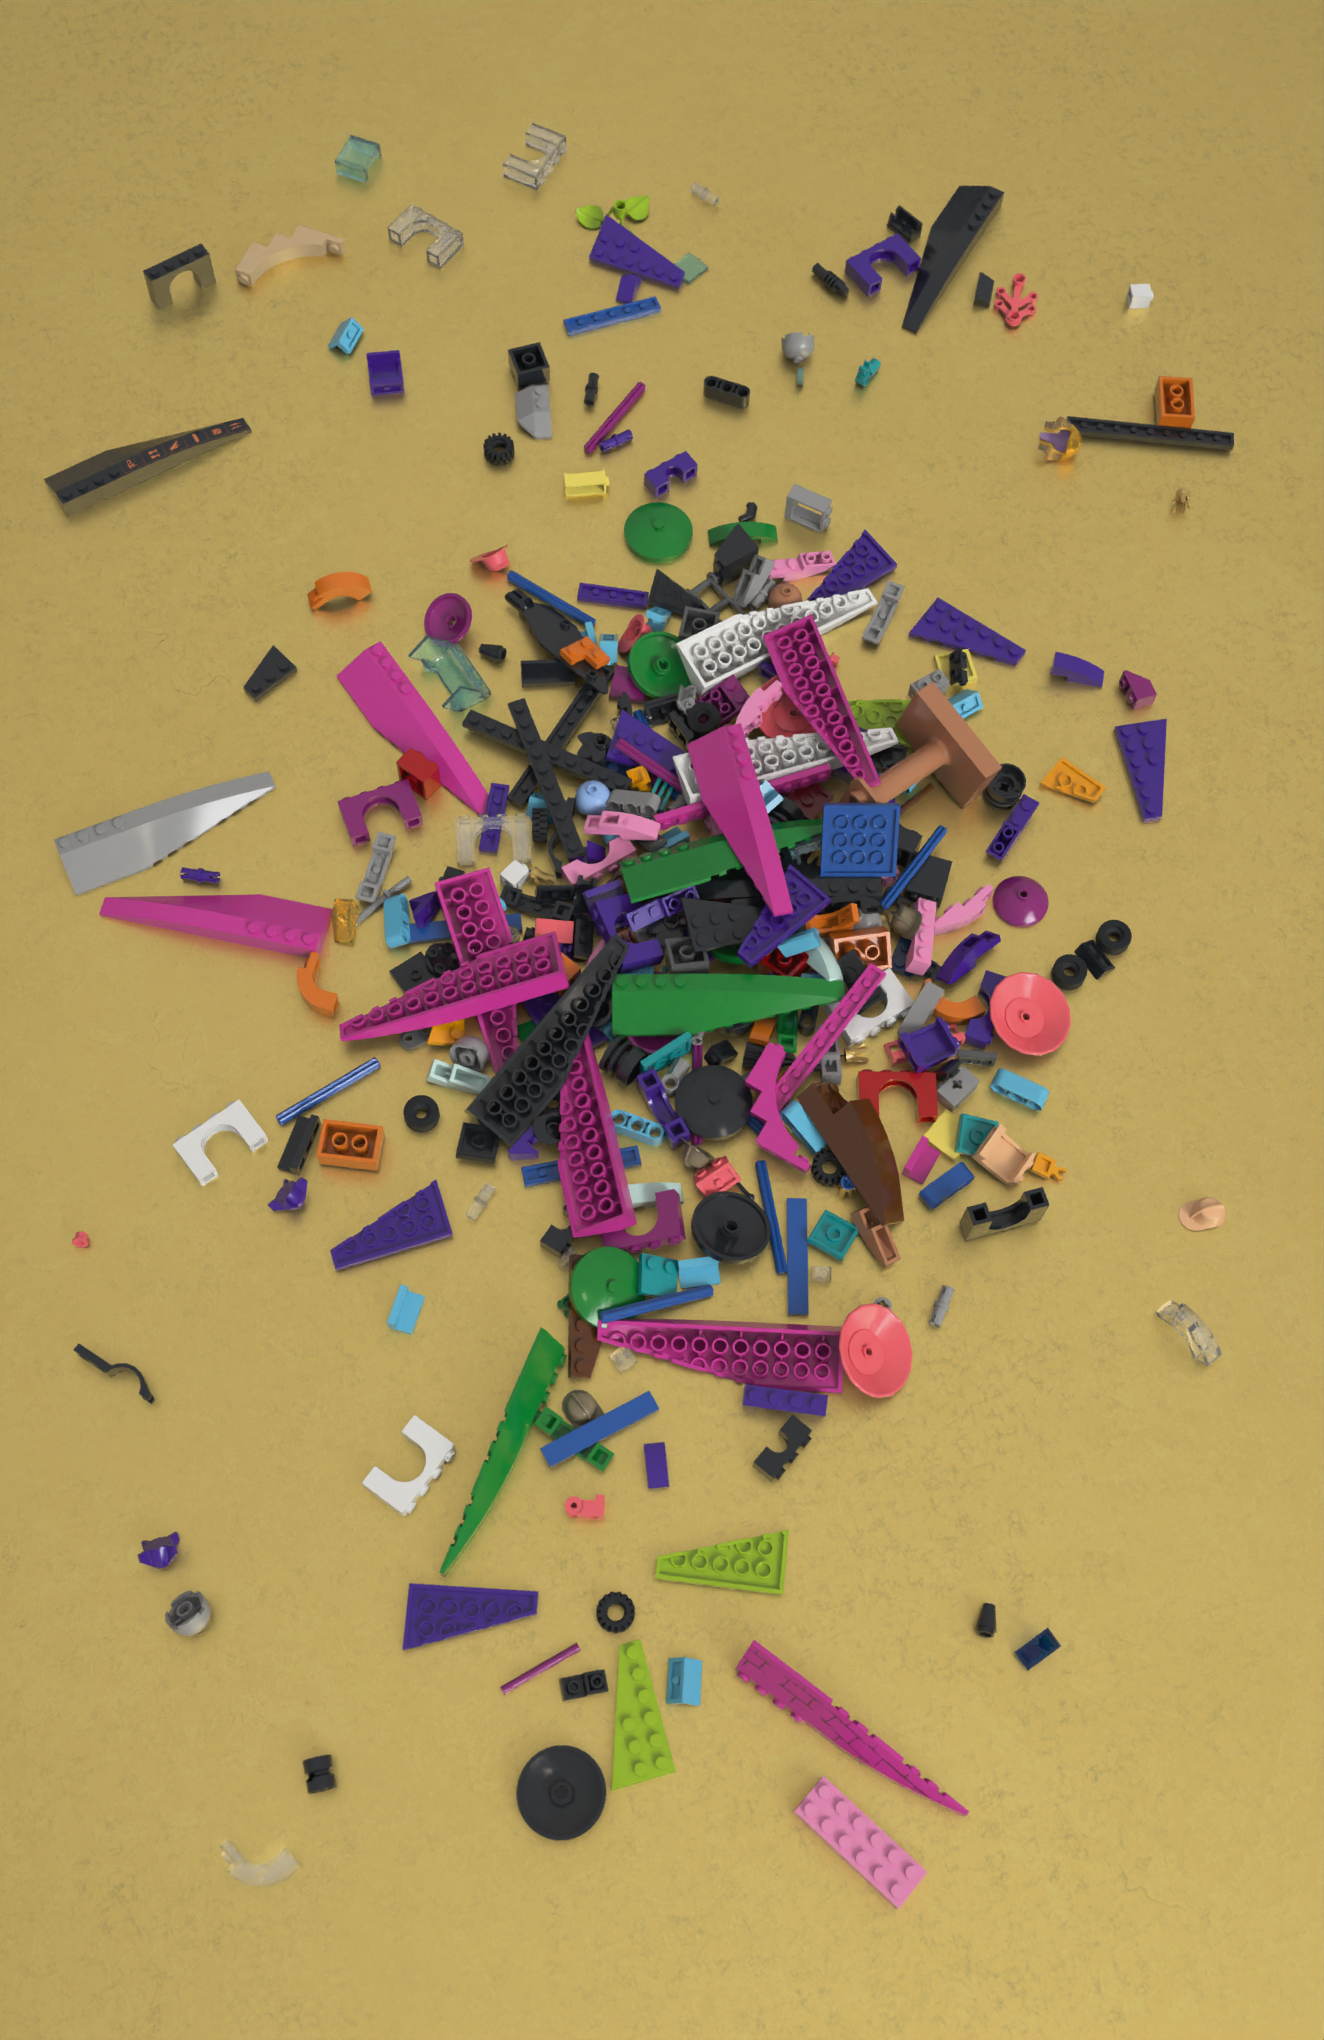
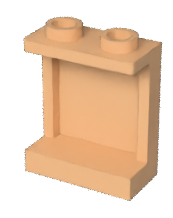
M999 1124L991 1129L972 1158L1007 1187L1014 1184L1018 1185L1024 1178L1022 1175L1024 1171L1033 1165V1158L1036 1154L1034 1152H1026L1004 1133L1006 1128Z

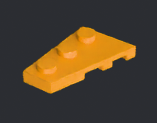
M1063 757L1059 759L1039 785L1095 803L1106 790L1104 785Z
M464 1019L432 1026L426 1045L452 1047L459 1038L465 1036Z

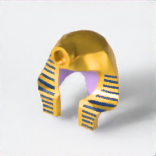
M1058 417L1054 422H1045L1044 430L1054 432L1040 433V438L1047 442L1040 441L1038 449L1046 453L1047 460L1066 459L1074 456L1080 450L1082 437L1072 423L1063 417Z

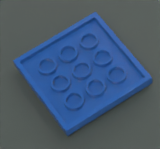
M823 803L820 876L896 877L900 803Z

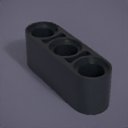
M708 376L704 379L703 394L706 398L741 409L748 407L750 400V389L748 387L715 376Z

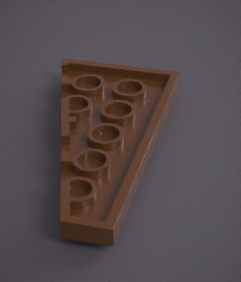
M569 1255V1277L575 1263L583 1255ZM570 1297L568 1378L588 1379L591 1377L602 1341L597 1340L598 1328L589 1325L576 1313L571 1304Z

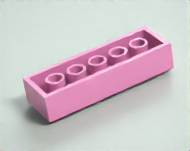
M824 1776L819 1779L793 1811L796 1817L895 1909L901 1907L927 1873L923 1867Z

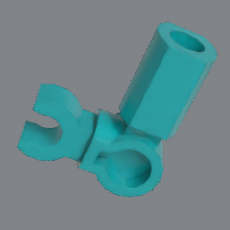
M872 358L869 362L865 360L863 366H859L855 382L865 387L870 378L880 369L881 363L875 358Z

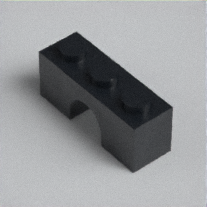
M565 1204V1206L563 1207V1215L569 1218L567 1207ZM551 1225L541 1238L540 1246L559 1259L563 1255L567 1256L573 1245L571 1244L575 1239L572 1235L571 1226L566 1229H558Z
M792 1414L778 1433L786 1442V1450L777 1453L766 1446L753 1462L752 1467L771 1483L775 1478L779 1480L786 1471L784 1469L788 1462L792 1464L798 1457V1449L801 1446L805 1448L811 1441L810 1434L812 1430Z

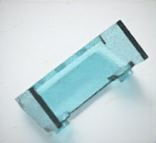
M425 636L408 655L409 658L420 660L426 671L438 674L451 694L442 705L444 709L462 712L486 700L491 695L490 689L463 649L456 643Z

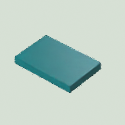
M687 1031L640 1061V1074L653 1068L656 1073H659L671 1065L675 1058H682L690 1053L692 1035Z

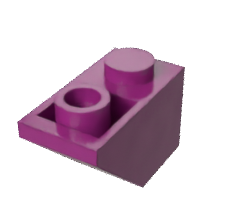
M1123 671L1119 685L1121 689H1124L1127 702L1131 704L1132 708L1137 709L1153 704L1157 693L1151 681L1130 671Z

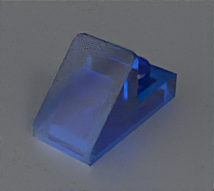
M1046 1628L1015 1651V1653L1027 1670H1030L1061 1647V1645L1049 1628Z

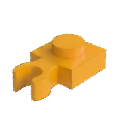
M640 765L626 771L628 778L632 779L633 788L638 787L639 792L646 791L651 793L652 790L647 785L651 780L644 766Z
M1041 1152L1036 1153L1033 1160L1034 1163L1029 1171L1045 1179L1050 1178L1051 1175L1054 1180L1062 1181L1064 1178L1058 1175V1171L1064 1174L1067 1170L1063 1167L1054 1166L1056 1160Z

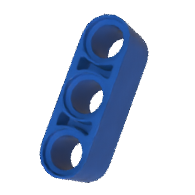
M960 1162L927 1185L918 1195L933 1210L967 1186L975 1176L963 1162Z

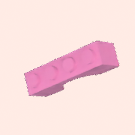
M619 836L609 841V853L603 861L596 864H587L576 859L561 867L562 878L567 885H574V891L579 875H583V880L591 882L592 878H597L598 882L605 875L618 871L620 868L618 862H622L623 859L629 857L636 858V849L630 840H622Z
M918 898L913 905V908H916L922 914V923L918 932L913 936L906 955L905 971L923 976L931 965L937 902Z

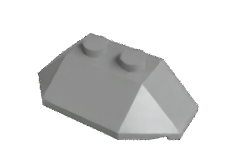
M548 383L530 384L515 393L517 423L530 433L535 440L552 439Z

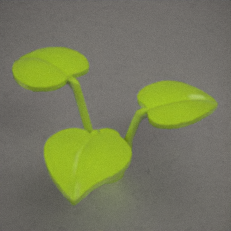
M636 196L625 201L621 199L616 200L614 207L610 208L607 215L610 216L613 212L615 218L620 219V225L622 226L625 215H630L633 220H643L649 212V196ZM587 205L575 210L579 222L587 229L594 230L600 228L601 222L605 219V217L603 218L604 213L602 209L596 205Z

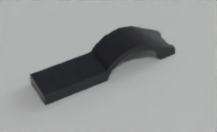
M568 797L567 807L573 820L575 798ZM557 832L549 840L548 857L556 879H561L562 861L558 860L553 854L554 848L560 843Z
M579 875L577 878L572 900L575 909L572 914L574 928L571 957L589 960L593 948L594 921L591 919L582 893L596 888L597 878H592L591 882L583 880V875Z
M79 1343L74 1348L78 1356L110 1377L123 1372L133 1373L138 1376L141 1386L139 1395L150 1404H153L155 1399L147 1380L135 1366L127 1363L111 1365Z

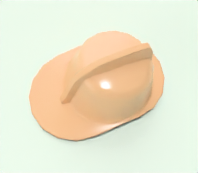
M1213 1197L1189 1201L1179 1211L1180 1222L1184 1227L1192 1231H1201L1220 1226L1226 1216L1224 1205Z

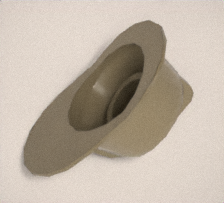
M901 906L896 911L890 912L893 915L891 926L902 937L910 939L918 932L922 923V914L916 908Z
M684 1140L686 1145L682 1158L684 1159L685 1166L694 1170L702 1169L711 1160H715L707 1151Z
M573 1390L563 1399L562 1410L575 1429L604 1415L602 1408L587 1391Z

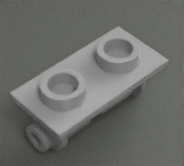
M681 684L677 706L687 716L689 709L695 705L697 687L689 685L684 688Z

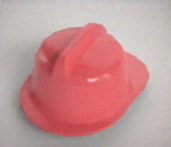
M508 545L475 556L470 559V562L481 561L491 571L501 570L509 565L505 550Z
M637 614L631 619L619 640V652L625 653L629 651L641 636L650 633L651 626L645 623L643 615Z

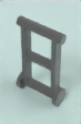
M709 572L706 575L707 579L693 589H686L701 600L697 594L710 585L723 599L711 608L702 601L701 609L717 612L729 604L737 614H746L718 585L717 577L712 572Z

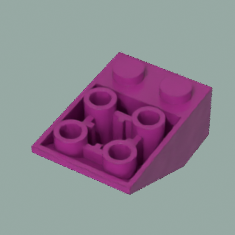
M732 674L698 698L695 704L699 702L713 704L720 713L721 725L719 728H721L740 713L750 696L735 675ZM703 715L700 718L702 724L707 723L709 720L707 715Z

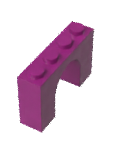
M408 779L399 780L394 784L380 786L375 790L364 791L359 795L345 797L337 801L353 847L370 842L364 817L367 811L376 805L386 804L394 807L399 812L406 830L423 825L422 814Z
M675 1189L655 1193L658 1218L655 1226L648 1233L635 1236L628 1234L626 1229L602 1233L603 1247H615L626 1252L639 1253L642 1249H658L661 1245L680 1244V1241L686 1240L679 1193Z

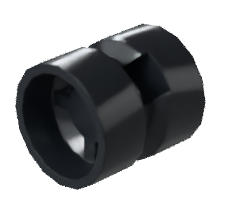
M331 1754L303 1761L304 1773L309 1776L306 1780L308 1794L323 1792L337 1787L335 1774L331 1773L333 1768Z

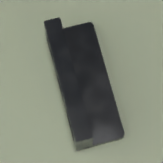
M559 659L521 661L522 688L575 686V672Z
M311 1114L310 1118L298 1116L277 1166L279 1170L300 1176L321 1125L319 1116Z

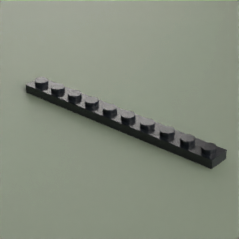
M1067 416L1066 419L1083 436L1233 450L1234 433L1072 416Z
M603 666L601 669L605 674L608 685L614 676V670ZM586 682L545 742L564 749L601 693ZM530 764L507 796V801L521 808H524L530 795L539 786Z
M525 698L507 703L567 860L586 855Z
M470 709L462 722L464 728L526 754L517 729ZM541 740L550 764L553 767L585 781H600L611 792L614 789L629 790L632 785V779Z

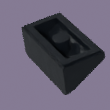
M982 272L979 273L974 304L989 307L994 280Z
M574 885L537 886L534 893L536 902L572 901Z
M1093 940L1081 943L1074 951L1085 962L1087 969L1095 979H1100L1115 969V966Z

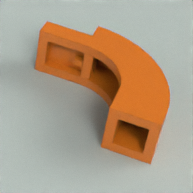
M338 572L315 581L316 588L310 591L307 596L311 609L317 610L332 598L339 596H350L360 601L370 594L372 589L368 577L355 572Z
M850 903L836 912L815 915L803 925L804 931L816 927L819 931V936L826 938L829 937V933L853 930V925L860 922L857 904Z
M311 951L310 957H307L305 960L304 968L298 966L297 984L301 997L314 1012L334 1018L339 1004L338 995L316 986L315 978L321 959L319 953Z
M930 978L923 981L921 990L923 989L927 981L933 983ZM976 995L963 1002H951L942 997L934 1009L932 1017L936 1019L941 1016L943 1021H946L949 1025L956 1023L957 1026L968 1025L970 1019L983 1017L986 1010Z

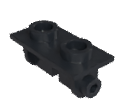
M962 647L949 654L950 686L955 683L965 686L968 682L967 671L963 670L967 668V655L962 651Z

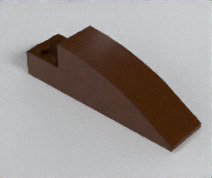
M832 1081L812 1083L796 1098L881 1225L888 1226L903 1222L904 1214L900 1179L894 1153L887 1133L870 1099L847 1102L839 1093L837 1085Z

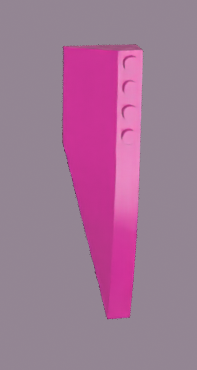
M380 641L365 649L337 675V679L374 730L384 735L385 739L396 745L402 753H406L410 748H413L415 751L422 752L429 761H434L439 767L441 785L447 787L454 796L459 797L464 801L465 805L477 815L483 817L486 813L489 794L447 731L383 643Z
M739 723L722 726L687 744L703 805L709 810L713 821H716L720 832L726 837L727 843L739 862L745 867L748 876L752 878L754 886L762 894L763 900L773 916L791 914L793 909L782 864L742 725Z
M489 867L435 882V891L460 967V964L465 961L470 963L476 960V956L481 953L512 944V935ZM516 1004L475 1015L484 1043L489 1050V1058L495 1074L518 1048Z
M262 894L105 897L99 914L110 918L309 958L311 951L319 953L320 956L334 909Z
M589 1032L576 1059L573 1060V1066L560 1091L561 1124H559V1132L561 1134L560 1142L558 1143V1150L560 1151L558 1170L574 1238L619 1231L637 1224L617 1135Z
M620 1319L608 1323H602L601 1320H598L597 1340L622 1348L626 1347L635 1352L646 1353L655 1358L666 1359L672 1363L702 1372L706 1371L715 1374V1376L732 1379L735 1382L784 1390L842 1393L843 1367L838 1347L841 1326L684 1319ZM602 1324H608L607 1328H602Z

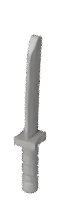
M406 876L388 891L386 889L382 890L383 894L376 899L375 903H371L354 918L352 926L356 928L363 920L384 904V899L392 897L402 890L403 887H406L407 884H410L412 882L410 877Z

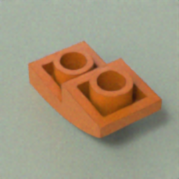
M766 1018L755 1021L749 1036V1042L767 1046L770 1037H772L776 1020Z

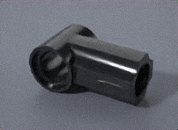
M819 1005L801 1010L798 1032L802 1036L808 1037L814 1033ZM803 1023H809L811 1027H805Z

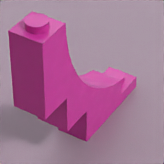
M769 1042L745 1081V1086L760 1094L750 1111V1115L765 1124L755 1141V1145L807 1174L811 1164L808 1163L809 1160L804 1156L798 1155L797 1157L795 1155L799 1145L786 1130L776 1103V1082L780 1067L786 1057V1051H784V1047Z

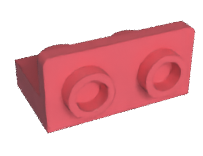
M726 1155L716 1158L710 1166L698 1170L693 1177L695 1184L705 1197L713 1193L724 1192L741 1181V1177L733 1168Z

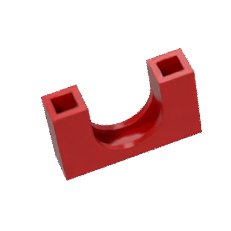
M864 1069L858 1071L856 1078L857 1100L870 1099L878 1115L880 1092L885 1088L898 1086L906 1089L914 1098L916 1123L936 1122L938 1117L936 1073L928 1070L918 1074L910 1070H902L900 1072L882 1070L879 1072Z

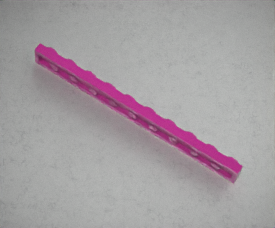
M829 763L768 782L779 794L789 793L798 788H806L811 784L827 781L830 779L831 768ZM700 801L654 815V821L660 823V830H667L678 824L683 825L688 821L703 819L710 815V812L705 808L703 802Z
M869 964L776 1084V1103L779 1112L787 1105L887 976L884 971L874 964Z

